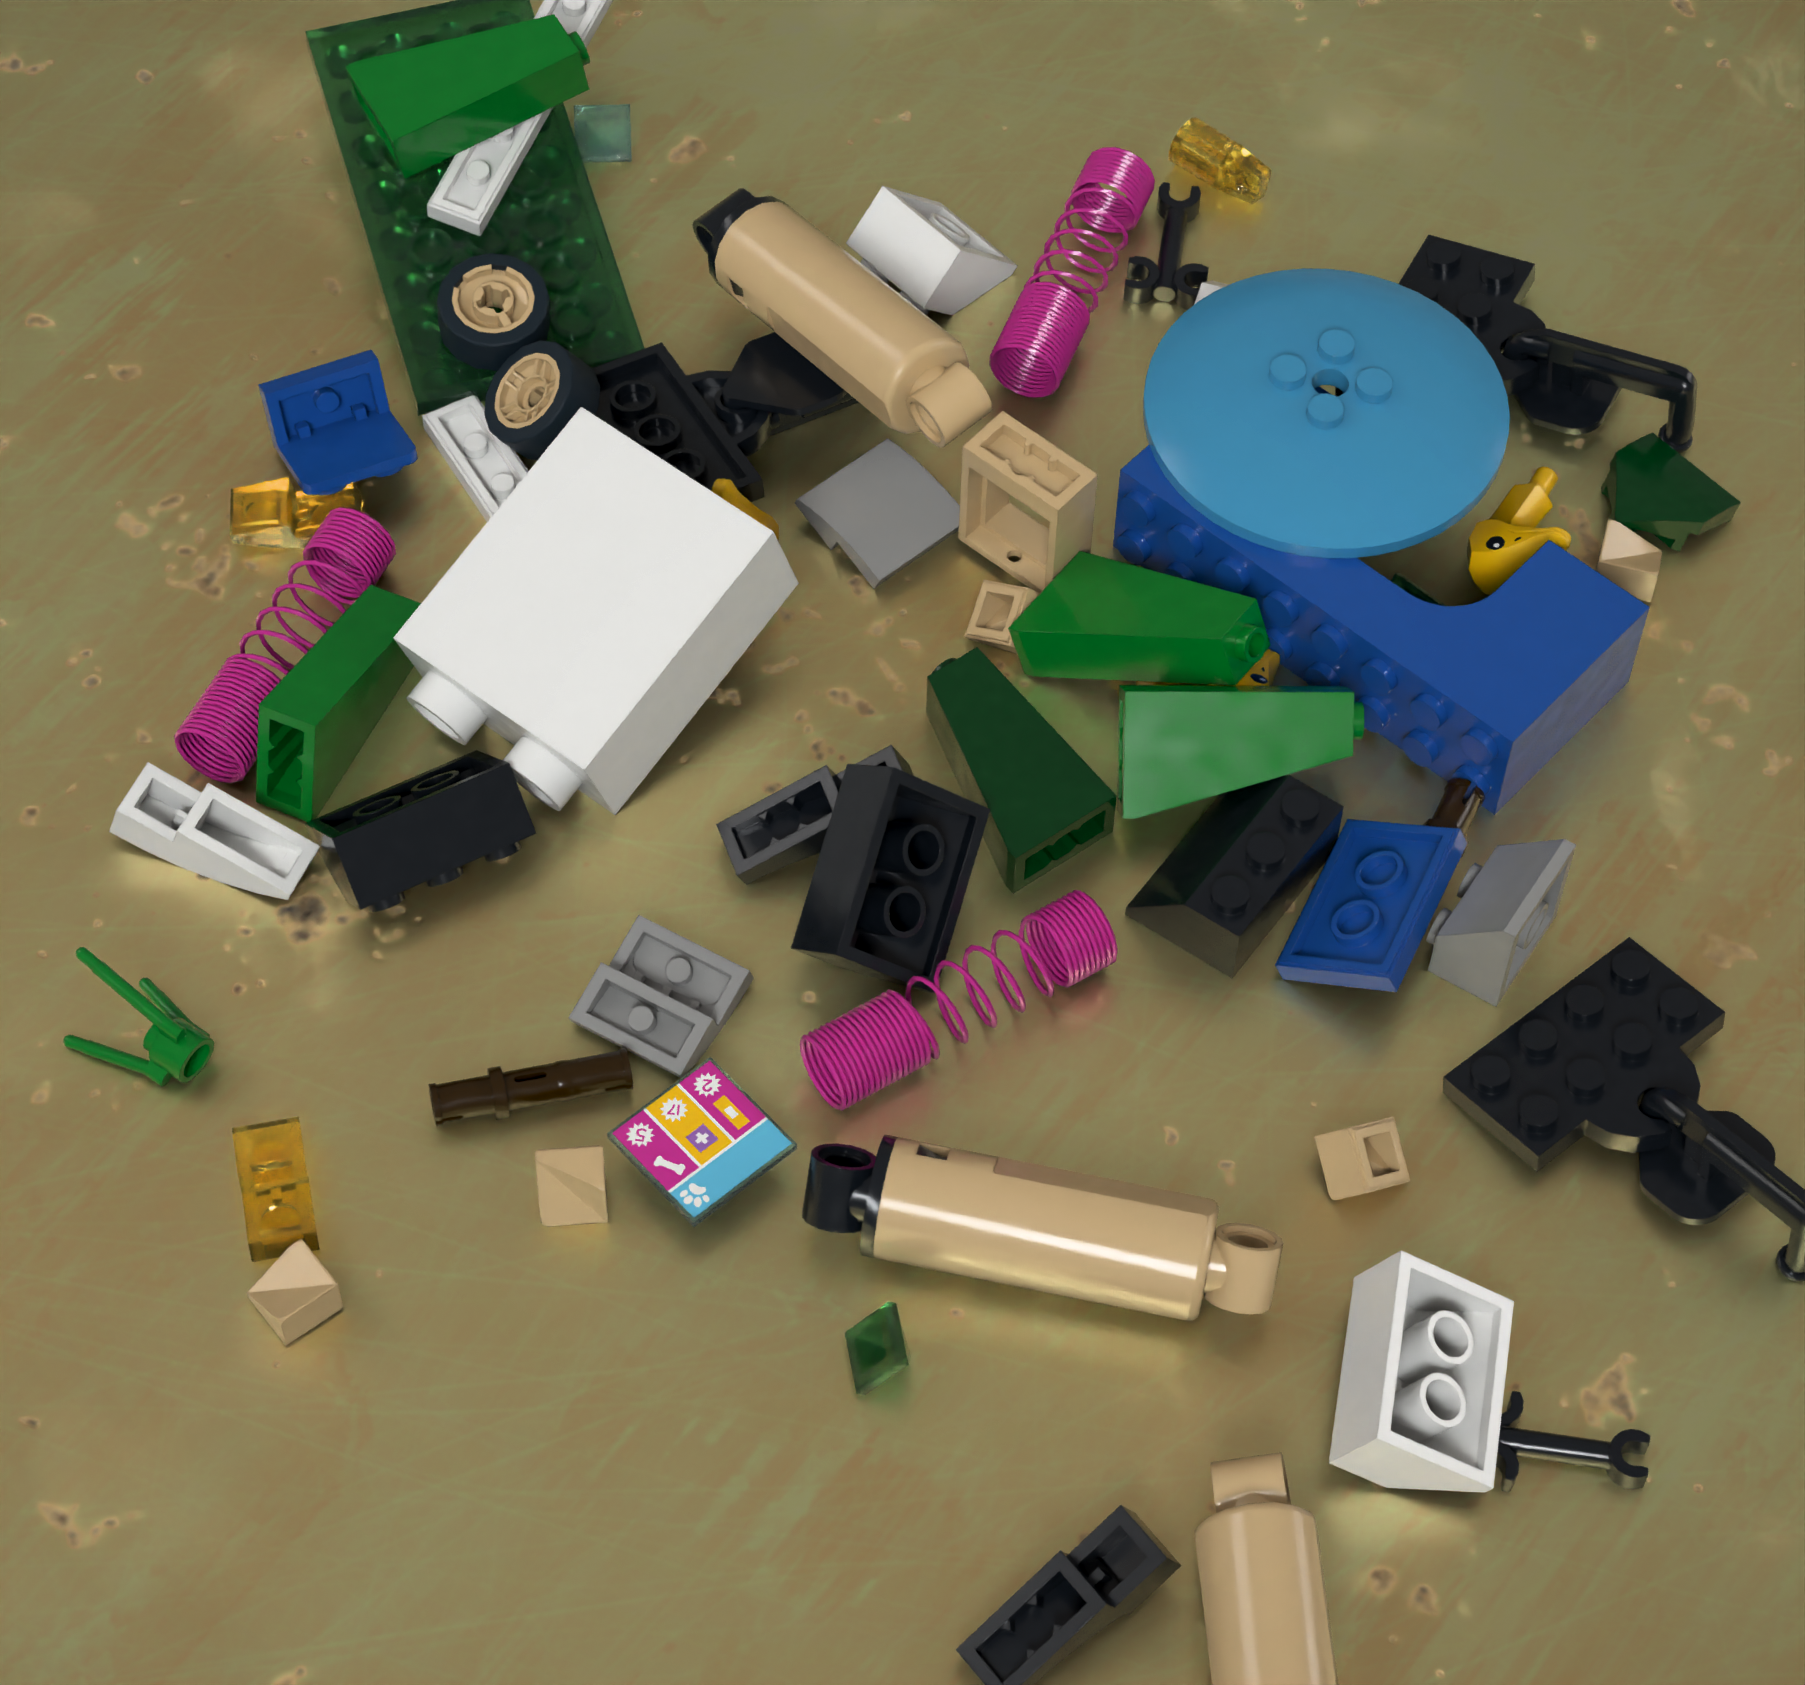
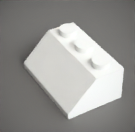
M1402 1250L1355 1276L1329 1464L1385 1488L1483 1493L1494 1488L1514 1301Z

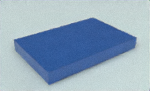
M1347 819L1275 964L1282 979L1397 992L1467 845L1461 829Z

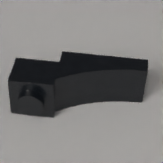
M892 745L856 763L859 765L894 767L914 776L909 763ZM825 765L716 824L736 875L746 885L787 865L820 853L845 770L835 774Z
M1120 1505L1069 1554L1060 1550L971 1634L956 1651L985 1685H1034L1095 1634L1125 1613L1130 1615L1178 1570L1181 1564L1136 1513Z

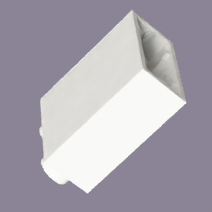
M580 407L393 639L423 677L406 699L417 712L436 728L456 742L466 745L481 725L484 724L514 745L503 761L510 764L516 782L549 807L561 811L578 789L616 815L799 583L772 530L583 407Z

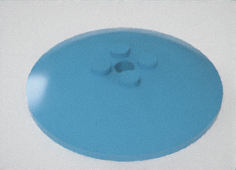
M1302 268L1260 274L1232 283L1198 301L1178 318L1159 342L1149 364L1143 397L1144 427L1154 458L1167 480L1194 509L1213 523L1250 542L1277 551L1308 557L1359 558L1399 551L1439 535L1460 521L1486 495L1496 479L1503 462L1509 435L1510 412L1503 379L1494 360L1473 332L1445 308L1414 290L1379 277L1345 270ZM1321 385H1331L1339 388L1343 394L1340 396L1327 393L1319 394L1315 391V388Z

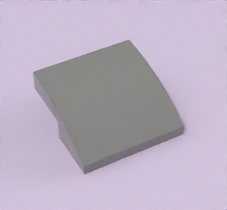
M888 438L799 497L795 502L796 506L830 550L840 545L873 589L959 531L960 505L917 460Z
M638 915L610 965L600 963L570 1014L569 1020L683 1079L703 1056L726 1024L754 977L750 970Z

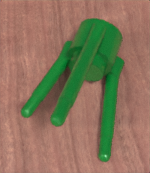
M80 947L76 950V957L153 1023L143 1041L144 1049L149 1051L150 1061L74 1035L65 1036L63 1039L64 1045L86 1055L144 1074L161 1087L165 1086L171 1077H174L181 1083H187L195 1078L206 1066L214 1050V1041L210 1038V1034L194 1024L149 978L140 979L139 987L152 1002L87 948Z

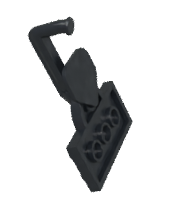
M1427 236L1399 284L1436 302L1457 317L1473 332L1494 360L1503 379L1507 396H1515L1531 423L1571 435L1592 432L1603 423L1619 392L1624 388L1669 401L1668 422L1660 428L1658 437L1678 453L1687 451L1691 447L1693 441L1692 431L1695 422L1697 381L1688 369L1659 359L1547 329L1545 323L1532 310L1521 306L1522 301L1535 281L1534 263L1440 237ZM1335 387V396L1342 395L1343 392Z
M775 332L748 342L744 346L732 371L708 370L686 375L662 342L592 368L600 385L599 407L595 415L596 417L710 491H712V486L716 479L725 478L732 480L737 490L750 502L763 498L764 488L763 479L747 457L757 452L769 436L859 403Z
M1630 937L1443 1077V1093L1536 1172L1585 1135L1606 1148L1630 1153L1639 1152V1185L1641 1191L1679 1222L1689 1225L1711 1223L1748 1194L1751 1195L1791 1228L1789 1244L1783 1246L1777 1253L1776 1263L1780 1273L1788 1280L1794 1282L1805 1281V1189L1775 1166V1150L1771 1142L1739 1115L1729 1111H1707L1698 1104L1701 1085L1695 1065L1687 1056L1723 1028L1725 1011Z

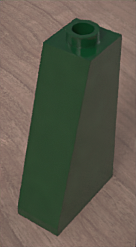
M978 647L958 659L950 658L945 660L935 668L931 675L927 676L926 714L964 797L990 809L983 838L1006 887L1013 894L1113 832L1117 795Z

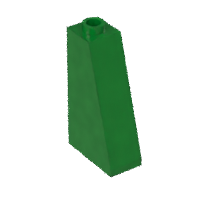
M553 14L355 61L346 65L345 69L357 104L406 179L589 90L583 66L590 63V58L578 33L573 31L567 34L557 17Z
M1079 551L1008 628L1024 674L1034 677L1236 686L1271 646L1256 598Z
M370 585L262 700L258 710L257 803L306 822L318 817L414 667L393 637L421 603Z
M1119 685L1117 811L1123 819H1136L1353 756V740H1362L1364 734L1363 703L1354 702V692L1345 686Z

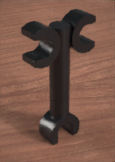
M1163 182L1159 187L1157 211L1164 219L1158 264L1156 265L1146 257H1129L1127 278L1129 279H1125L1123 300L1133 304H1143L1149 302L1154 297L1162 302H1169L1174 299V302L1179 307L1188 310L1195 303L1201 283L1207 281L1209 269L1207 266L1196 263L1180 267L1187 222L1195 219L1199 213L1201 191L1199 186H1192L1190 197L1186 200L1178 201L1169 195L1170 183Z
M1512 1391L1507 1412L1502 1413L1496 1461V1467L1502 1473V1491L1510 1492L1515 1484L1519 1471L1517 1457L1605 1469L1610 1479L1622 1488L1634 1490L1644 1487L1648 1477V1468L1628 1464L1624 1461L1622 1454L1634 1453L1645 1455L1650 1443L1649 1434L1641 1430L1628 1429L1621 1431L1614 1436L1611 1442L1516 1428L1523 1411L1524 1401L1520 1392Z

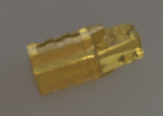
M1196 117L1188 120L1180 128L1169 150V160L1172 163L1181 166L1188 173L1194 174L1201 181L1207 182L1214 189L1247 203L1253 204L1264 197L1267 191L1272 170L1246 150L1243 145L1234 140L1232 141L1230 137L1219 133L1215 128L1206 125L1205 122Z

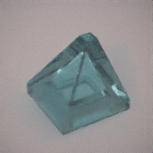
M630 104L574 105L576 163L632 162Z

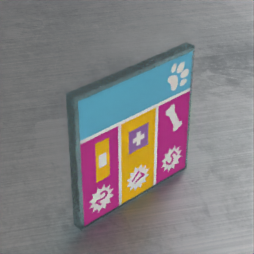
M711 1057L607 1133L608 1139L693 1227L697 1226L797 1149V1143Z

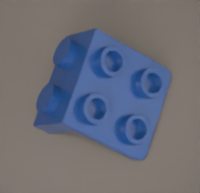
M372 350L258 385L273 446L303 493L307 495L335 494L343 490L350 483L372 476L386 477L396 474L404 466L410 465L418 459L414 443L390 411L379 361Z

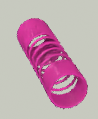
M1103 147L1091 153L1071 190V196L1065 203L1064 214L1055 223L1054 234L1045 243L1044 255L1035 263L1033 276L1024 285V289L1010 313L990 354L989 365L999 382L1016 394L1026 397H1046L1054 394L1062 382L1075 351L1089 325V313L1098 307V296L1096 293L1102 292L1108 286V275L1106 272L1113 271L1118 265L1117 251L1123 250L1128 244V234L1126 231L1132 230L1137 225L1154 190L1155 179L1151 169L1134 153L1117 147ZM1098 183L1111 185L1123 192L1128 198L1112 190L1104 189ZM1077 213L1084 222L1095 229L1108 233H1122L1123 242L1114 248L1103 236L1089 230L1074 228L1069 216ZM1066 220L1069 229L1060 230V225ZM1073 233L1087 247L1099 252L1112 253L1113 262L1109 267L1103 268L1100 263L1089 255L1080 251L1064 249L1059 237L1064 234ZM1078 233L1087 234L1099 239L1109 248H1101L1091 244ZM1055 240L1060 250L1049 252L1050 246ZM1063 254L1066 259L1078 268L1088 272L1102 273L1103 283L1099 288L1093 289L1081 277L1070 272L1054 270L1049 257ZM1068 254L1078 255L1087 259L1099 269L1080 264ZM1045 261L1050 271L1039 272L1040 266ZM1045 275H1054L1063 285L1053 282H1040L1039 278ZM1059 275L1079 281L1088 289H1081L1071 285ZM1070 289L1079 293L1092 294L1093 304L1087 309L1082 299Z
M343 507L329 512L302 552L304 561L291 566L288 572V584L275 589L272 595V607L259 612L255 619L256 630L243 635L239 642L240 654L227 658L185 721L176 731L174 740L177 750L185 761L203 775L219 782L236 783L244 779L257 759L259 704L276 687L281 679L263 665L247 658L265 662L277 668L285 675L290 671L284 666L289 669L295 666L273 650L265 640L264 634L285 640L305 654L309 651L305 646L312 648L315 645L292 630L281 617L279 611L295 614L310 621L324 634L328 630L323 624L332 626L335 623L319 616L310 609L299 597L295 588L309 590L326 598L344 614L346 609L340 602L352 605L356 600L346 599L342 596L359 598L370 585H376L396 555V549L392 537L377 520L368 514L353 508ZM306 565L310 576L322 590L302 583L293 584V575L296 570ZM290 588L295 600L308 614L289 607H277V598L280 593ZM274 611L279 623L295 639L283 633L261 630V621L264 616ZM258 635L263 646L281 664L264 656L245 654V644L248 639Z
M1073 890L1066 896L1064 895L1045 907H1041L1034 913L1025 916L1021 921L1019 936L1011 931L998 930L993 935L991 952L984 947L970 945L965 949L962 962L963 967L952 961L942 960L936 966L934 983L921 976L911 977L907 983L906 999L899 992L888 989L885 993L882 992L874 999L871 998L869 1001H866L863 1005L860 1004L857 1008L854 1007L846 1014L843 1013L841 1016H838L835 1020L832 1019L829 1023L826 1022L818 1029L815 1028L812 1032L810 1031L807 1035L804 1034L800 1039V1052L815 1087L829 1105L843 1111L856 1104L857 1101L860 1102L862 1099H866L874 1092L877 1093L885 1086L888 1087L891 1083L893 1084L902 1077L910 1075L913 1071L921 1069L924 1065H928L931 1057L936 1060L939 1058V1046L931 1029L920 1013L912 1006L911 987L915 982H923L936 993L940 1010L949 1029L957 1040L966 1044L969 1035L965 1023L954 1004L940 988L939 974L940 970L945 966L956 969L964 976L967 991L976 1011L986 1025L995 1028L997 1026V1016L984 990L969 974L968 956L973 951H980L992 960L996 978L1006 999L1015 1010L1023 1013L1026 1009V1003L1022 991L1013 975L997 957L996 942L1002 935L1009 936L1019 943L1023 960L1032 980L1041 993L1050 998L1054 995L1052 980L1057 985L1069 988L1088 976L1097 973L1099 970L1101 971L1103 968L1116 962L1118 948L1111 925L1102 909L1085 892ZM1025 924H1026L1027 937H1028V941H1029L1030 945L1025 942V936H1024ZM1028 953L1035 961L1041 973L1043 974L1046 984L1048 986V990L1044 987V985L1039 980L1037 974L1035 973L1034 968L1029 959ZM1001 971L1007 977L1008 981L1013 987L1019 1000L1020 1006L1014 1000L1010 991L1008 990L1003 979V976L1001 974ZM974 989L977 991L982 1001L984 1002L991 1017V1020L983 1011L976 997ZM946 1005H947V1007L950 1009V1011H951V1013L953 1014L954 1018L956 1019V1021H957V1023H958V1025H959V1028H960V1030H961V1032H962V1035L960 1034V1032H959V1031L957 1030V1028L955 1027V1025H954V1023H953V1021H952V1019H951V1017H950V1015H949V1013H948V1010H947V1008H946Z

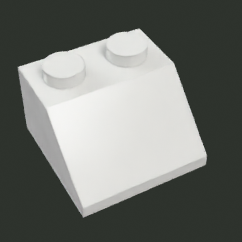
M885 186L881 187L846 242L850 248L862 257L861 264L885 283H888L890 280L901 289L899 294L925 315L928 314L929 310L954 315L1010 277L1018 266L941 202Z

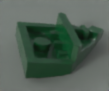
M1654 433L1641 437L1618 450L1609 464L1610 471L1601 486L1602 494L1610 499L1612 513L1609 519L1620 522L1633 532L1641 530L1652 533L1670 549L1676 551L1681 550L1690 533L1699 535L1731 521L1741 503Z

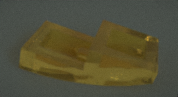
M288 477L231 489L229 536L233 543L269 548H305L331 510L343 507L361 511V493L354 482L347 484L343 490L335 494L307 495L302 490L296 492Z
M299 1117L232 1128L237 1174L242 1193L247 1240L252 1262L278 1258L288 1247L300 1239L306 1243L311 1251L320 1250Z

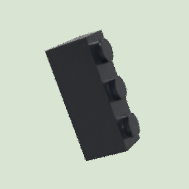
M478 750L304 823L311 840L320 846L318 852L345 900L360 910L368 907L369 912H379L399 904L405 899L403 891L423 882H426L428 887H435L453 881L464 873L463 865L483 856L487 862L508 857L522 848L520 840L536 834L510 764Z
M847 764L791 949L846 970L906 987L908 980L913 976H921L934 983L936 966L946 959L990 809L894 767ZM915 982L911 987L913 989L935 994V992L923 982Z
M1291 775L1281 776L1219 794L1128 904L1125 915L1233 979L1327 861L1338 839L1344 806Z

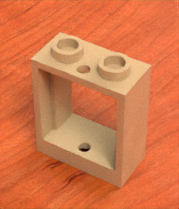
M1001 411L962 447L958 539L1040 594L1079 551L1091 554L1098 474L1004 411ZM1009 496H1013L1050 521L1049 529L1011 504ZM1017 556L1020 560L1012 562L1008 557Z

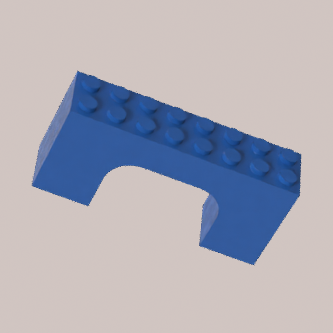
M1320 386L1315 388V391L1319 394H1330ZM1149 445L1120 470L1113 547L1118 549L1128 562L1140 565L1145 569L1256 598L1271 644L1268 649L1280 655L1279 665L1281 664L1304 680L1308 686H1345L1354 692V702L1363 703L1365 729L1379 733L1402 749L1412 762L1418 766L1429 768L1447 782L1453 778L1471 781L1463 798L1469 799L1473 788L1477 785L1485 795L1481 806L1494 815L1629 682L1650 607L1550 540L1490 596L1468 605L1442 606L1414 597L1358 558L1300 556L1267 548L1232 534L1194 509L1175 490L1157 464Z

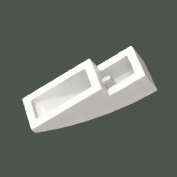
M149 762L117 808L109 831L142 850L186 870L227 885L284 900L290 898L320 848L318 844L212 784L207 783L204 790L200 792Z

